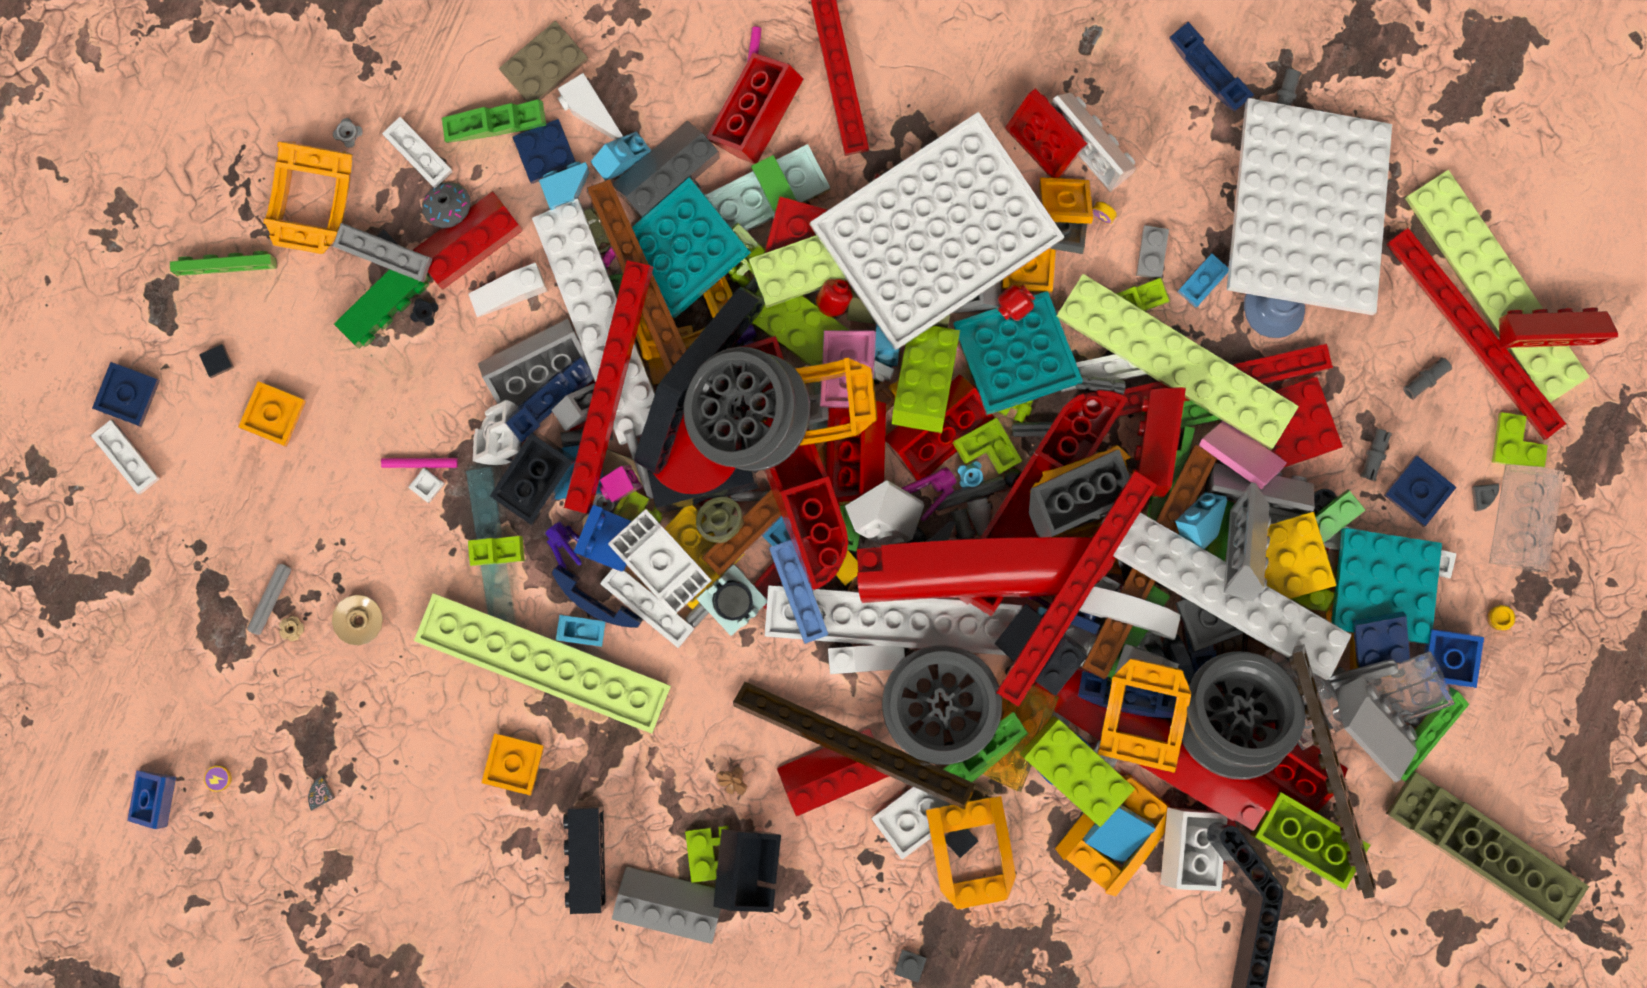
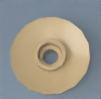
M353 595L346 597L338 603L333 611L332 625L334 632L340 640L347 644L358 646L367 644L375 639L382 629L383 616L381 609L374 600L367 596ZM357 616L363 617L361 625L355 623Z

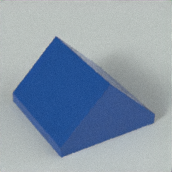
M136 770L127 821L151 829L167 827L176 776Z

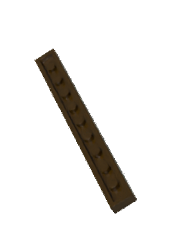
M1305 644L1294 646L1292 655L1289 656L1290 665L1293 671H1297L1300 679L1297 680L1298 692L1300 696H1305L1307 705H1304L1307 720H1312L1314 727L1311 730L1312 739L1315 745L1319 744L1321 754H1318L1321 768L1326 769L1328 778H1326L1327 790L1329 794H1334L1336 802L1333 803V810L1336 818H1341L1343 827H1340L1343 842H1348L1350 851H1347L1348 861L1351 867L1355 866L1357 875H1354L1356 888L1358 891L1362 890L1364 899L1375 897L1376 885Z
M743 683L733 701V706L964 810L976 788V784L917 759L910 754L750 683Z

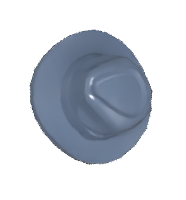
M1246 294L1244 298V311L1248 323L1257 333L1269 338H1282L1293 334L1300 328L1304 320L1305 304Z

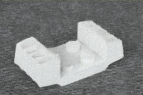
M646 509L608 543L673 615L712 581Z

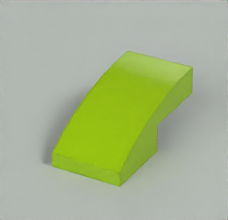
M1162 278L1117 293V295L1143 311L1171 302Z
M523 536L468 541L470 566L525 561Z

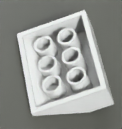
M1066 93L1053 98L1051 105L1065 117L1072 128L1079 132L1088 143L1078 156L1109 192H1112L1134 173L1136 169L1134 159L1128 153H1123L1120 150L1116 138L1112 134L1107 135L1101 128L1103 127L1101 121L1095 115L1091 116L1088 113L1086 104L1080 97L1077 96L1075 98L1072 93Z

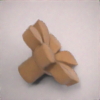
M735 767L732 773L720 771L716 775L719 778L717 783L722 787L727 786L726 792L733 795L734 791L739 795H743L747 789V785L742 782L744 770L740 767Z

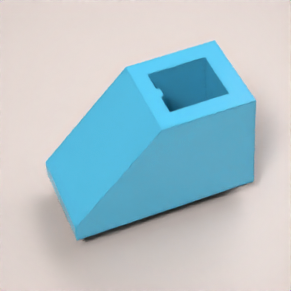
M637 132L606 143L590 162L606 181L623 174L646 156L651 149L647 146L644 139Z
M574 162L568 165L566 170L559 173L551 171L546 173L543 179L539 180L550 210H554L558 206L573 202L579 198L590 173L586 162L582 164Z
M876 325L875 361L890 368L892 366L898 367L900 348L895 351L882 330Z
M1207 492L1201 495L1176 520L1179 535L1205 549L1219 534L1227 503L1226 497Z

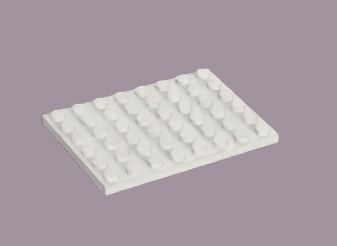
M1251 98L1247 99L1244 110L1230 250L1228 291L1374 315L1377 312L1392 124Z
M979 112L809 224L895 351L1064 239L1063 234Z

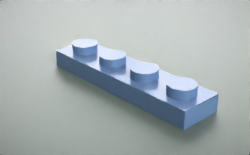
M789 540L770 547V553L804 644L829 635L792 541Z

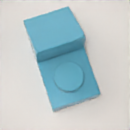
M559 615L556 640L602 647L606 622Z

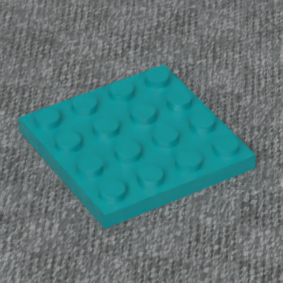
M690 177L632 227L648 265L654 267L653 276L670 314L674 318L680 315L751 253Z
M1048 291L1034 295L1033 310L1020 321H1015L1011 317L1006 320L998 311V308L953 322L954 329L960 330L958 341L977 391L980 394L986 415L1082 383L1083 379L1059 318L1056 317L1057 313Z
M1343 528L1341 531L1336 575L1337 586H1335L1331 623L1346 632L1354 633L1353 621L1404 611L1407 616L1408 641L1429 644L1430 632L1434 624L1442 543Z

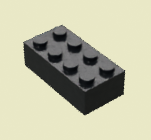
M604 805L573 806L563 815V827L568 829V838L564 840V855L569 856V864L564 868L565 882H569V890L565 892V908H570V914L602 913L606 909Z

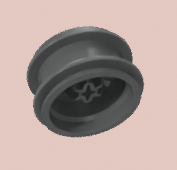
M749 347L729 348L707 359L698 368L688 387L684 400V421L687 432L696 448L713 462L747 471L769 469L785 461L802 442L810 419L808 390L796 369L777 356ZM750 378L753 379L751 388L747 385ZM770 382H772L774 388L766 392H762V390ZM732 405H734V413H733V414H732V410H731ZM767 417L774 419L770 427L763 422L767 420ZM730 425V433L726 436L725 430ZM741 436L744 437L746 449H740Z
M935 645L922 648L905 657L893 669L887 679L882 697V712L885 725L894 741L904 751L917 759L939 765L962 762L979 753L990 742L997 731L1002 714V697L996 693L999 684L990 668L979 657L965 649L949 645ZM932 664H938V679L935 680L932 679L928 666ZM945 673H951L955 677V684L950 688L942 684V676ZM968 674L974 682L961 690L958 685ZM921 678H926L930 682V689L926 693H922L917 689V681ZM906 687L917 693V698L902 697L904 688ZM939 692L943 701H948L949 706L945 707L944 717L940 708H935V703L939 701ZM963 692H968L972 696V703L967 707H963L959 703V696ZM913 702H918L922 705L923 711L918 717H913L909 714L908 708ZM928 702L931 703V711L928 707ZM966 710L981 712L978 723L964 716ZM956 716L964 720V727L960 731H954L951 728V720ZM921 720L923 725L914 735L908 727ZM931 721H935L940 728L935 736H929L925 730L926 725ZM949 729L954 744L944 745L943 730Z
M1229 652L1218 655L1203 664L1195 673L1191 682L1188 683L1191 699L1189 706H1187V718L1182 743L1189 754L1201 766L1219 776L1239 780L1262 776L1277 767L1301 738L1305 725L1303 698L1300 696L1297 685L1291 676L1278 664L1264 656L1250 652ZM1215 685H1222L1224 697ZM1252 691L1259 696L1256 700L1253 697L1249 699ZM1209 703L1215 704L1218 710L1212 709ZM1225 718L1228 719L1230 726L1226 723ZM1263 723H1275L1276 729L1264 726ZM1253 734L1258 735L1261 741L1255 740Z

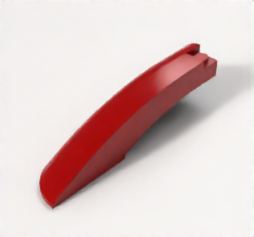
M776 336L741 346L758 349L783 359ZM750 378L747 383L749 388H751L753 384L752 378ZM770 382V383L762 390V392H766V391L772 389V388H773L772 382ZM767 417V420L763 422L770 427L774 419ZM815 444L798 446L785 461L764 471L797 556L813 591L828 583L839 572L847 554L848 535L830 478L825 471Z
M1098 390L1097 392L1083 393L1069 401L1056 417L980 539L1038 537L1029 515L1031 488L1035 483H1039L1043 477V471L1063 467L1094 455L1128 398L1115 392ZM959 597L967 605L970 603L989 616L994 614L1004 598Z
M1092 538L966 539L888 544L876 548L857 549V581L861 603L935 598L1057 595ZM1114 556L1109 561L1108 565L1104 569L1096 584H1098L1100 580L1112 568L1114 561L1116 559Z
M1078 668L1056 696L1039 683H1034L1028 691L1029 695L1101 741L1107 708L1093 704L1078 696L1082 672H1089L1088 670ZM1121 712L1117 731L1168 743L1172 720L1170 718L1147 717ZM1182 742L1175 773L1138 764L1227 818L1233 821L1236 820L1253 831L1266 810L1270 812L1279 790L1278 783L1265 775L1241 780L1219 776L1201 766L1189 754Z

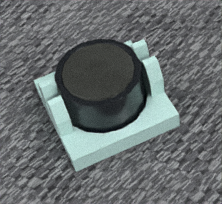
M734 564L696 598L730 636L739 628L745 626L751 618H754L767 603L765 597Z

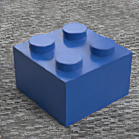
M1431 629L1429 644H1425L1421 678L1426 681L1477 688L1484 637L1476 634Z

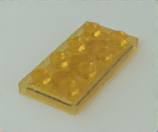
M1032 685L1019 707L1003 698L1000 721L1015 712L1029 734L996 764L984 772L983 775L1015 791H1022L1032 765L1019 753L1050 720L1059 696H1054L1052 693Z

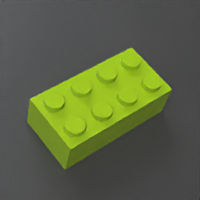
M758 289L755 294L762 297L760 290ZM803 296L768 308L764 304L761 313L752 323V325L767 336H776L778 344L809 366L823 364L824 331H850L834 318L822 314L817 306Z
M932 326L906 343L893 408L892 424L942 433L960 330Z
M1055 716L1047 722L1019 753L1099 827L1110 818L1135 790L1131 784Z
M1278 792L1270 812L1266 810L1255 830H1252L1250 836L1341 889H1347L1356 873L1355 866L1351 867L1349 864L1347 851H1350L1348 842H1343L1340 827L1281 792ZM1363 841L1367 853L1371 845Z

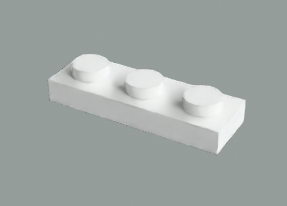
M401 117L382 133L434 188L453 172Z
M113 420L108 421L91 435L137 494L141 495L160 479Z

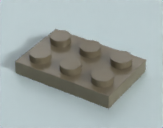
M554 21L505 62L499 70L527 102L537 99L542 100L587 62L588 57L562 27Z

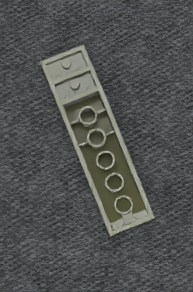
M1413 772L1386 812L1389 817L1562 930L1590 887L1466 802L1459 800L1443 788L1436 786L1417 772Z

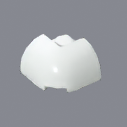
M505 400L485 411L486 418L483 420L480 429L475 428L474 462L502 465L513 461V455L519 452L522 442L517 439L504 422L518 408L516 404Z

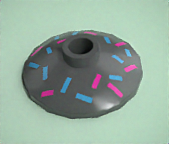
M451 182L441 183L436 188L433 187L425 195L422 203V212L426 220L435 227H453L461 223L468 215L471 207L470 196L466 189L459 184Z

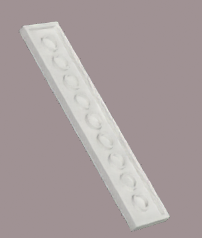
M577 198L573 202L565 203L554 210H549L535 216L532 220L596 382L617 301V294L582 205ZM635 342L613 424L616 437L621 445L627 443L624 436L625 430L633 429L636 439L641 437L655 395Z
M1139 513L1113 555L1115 558L1287 658L1292 655L1294 646L1305 644L1313 673L1325 680L1331 678L1351 637V634L1266 586L1263 593L1258 594L1254 601L1224 593L1225 561L1142 513Z
M768 586L764 637L802 639L784 588L781 586ZM813 590L829 634L815 641L918 649L935 645H949L965 649L971 653L1006 655L994 643L1022 608V605L999 604L994 614L989 616L969 603L967 605L960 600L917 599L861 603L858 592Z

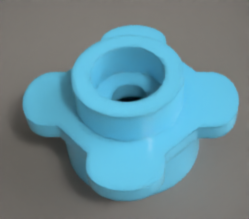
M974 461L970 465H960L957 472L961 477L959 484L962 488L968 486L975 487L983 482L984 477L980 470L982 465L978 461Z

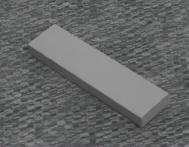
M344 223L340 224L333 243L335 248L421 282L425 281L433 259Z

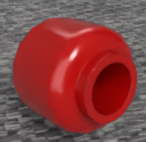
M829 279L823 283L816 296V304L822 314L829 317L840 316L847 310L852 300L853 292L844 280Z
M1012 284L998 296V302L1001 305L998 311L1006 320L1011 317L1015 321H1020L1033 310V300L1035 297L1023 284L1020 286Z

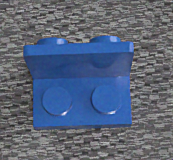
M593 505L574 553L623 572L627 564L608 543L632 521Z

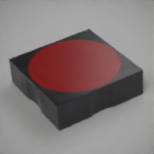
M734 405L731 408L732 414L734 413ZM684 414L665 468L657 475L647 469L655 507L661 514L696 505L709 498L726 497L759 488L755 471L724 466L705 457L693 444L687 432ZM730 425L725 430L726 436L730 433ZM741 436L740 449H746L743 436Z

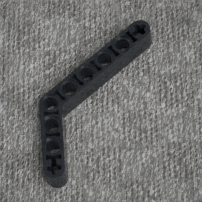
M740 287L664 376L656 389L636 450L634 462L656 475L662 472L668 462L684 414L686 392L698 368L716 353L734 346L761 313L764 307V298L744 287Z
M1215 822L1207 830V839L1249 893L1231 988H1266L1284 890L1238 828Z

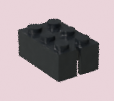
M721 829L713 907L728 911L773 912L776 889L757 885V881L776 884L781 841L780 834L765 831Z

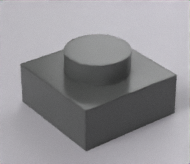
M902 949L894 974L918 983L927 958Z

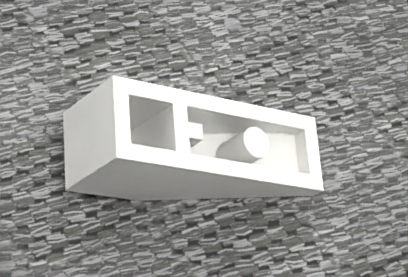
M584 73L558 88L561 96L557 99L565 111L570 109L573 116L613 140L623 137Z
M536 263L514 270L469 293V297L478 318L545 293L547 288L539 267Z
M870 645L829 648L830 674L893 670L905 658L904 647Z

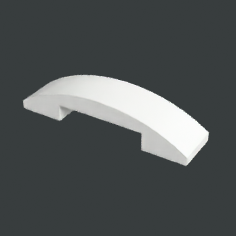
M1093 587L1079 609L1081 612L1101 618L1105 616L1150 630L1149 633L1172 640L1176 637L1181 616L1170 609L1152 602L1098 587Z

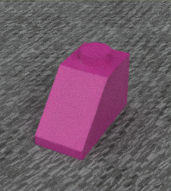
M631 465L620 466L600 479L602 483L600 490L605 499H610L611 502H616L642 488Z

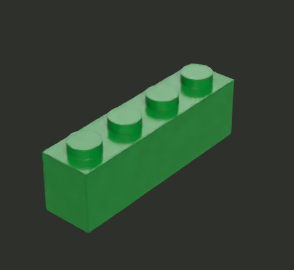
M389 269L334 325L357 348L366 347L375 339L374 334L378 330L387 328L393 321L392 317L398 311L402 312L410 305V299L416 293L421 294L427 289L431 278L426 275L425 281L421 282Z

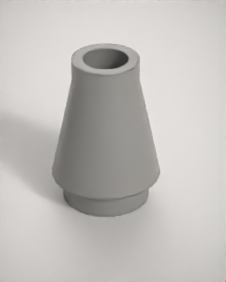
M987 497L967 501L968 508L966 509L977 531V536L983 535L991 522V503H988Z

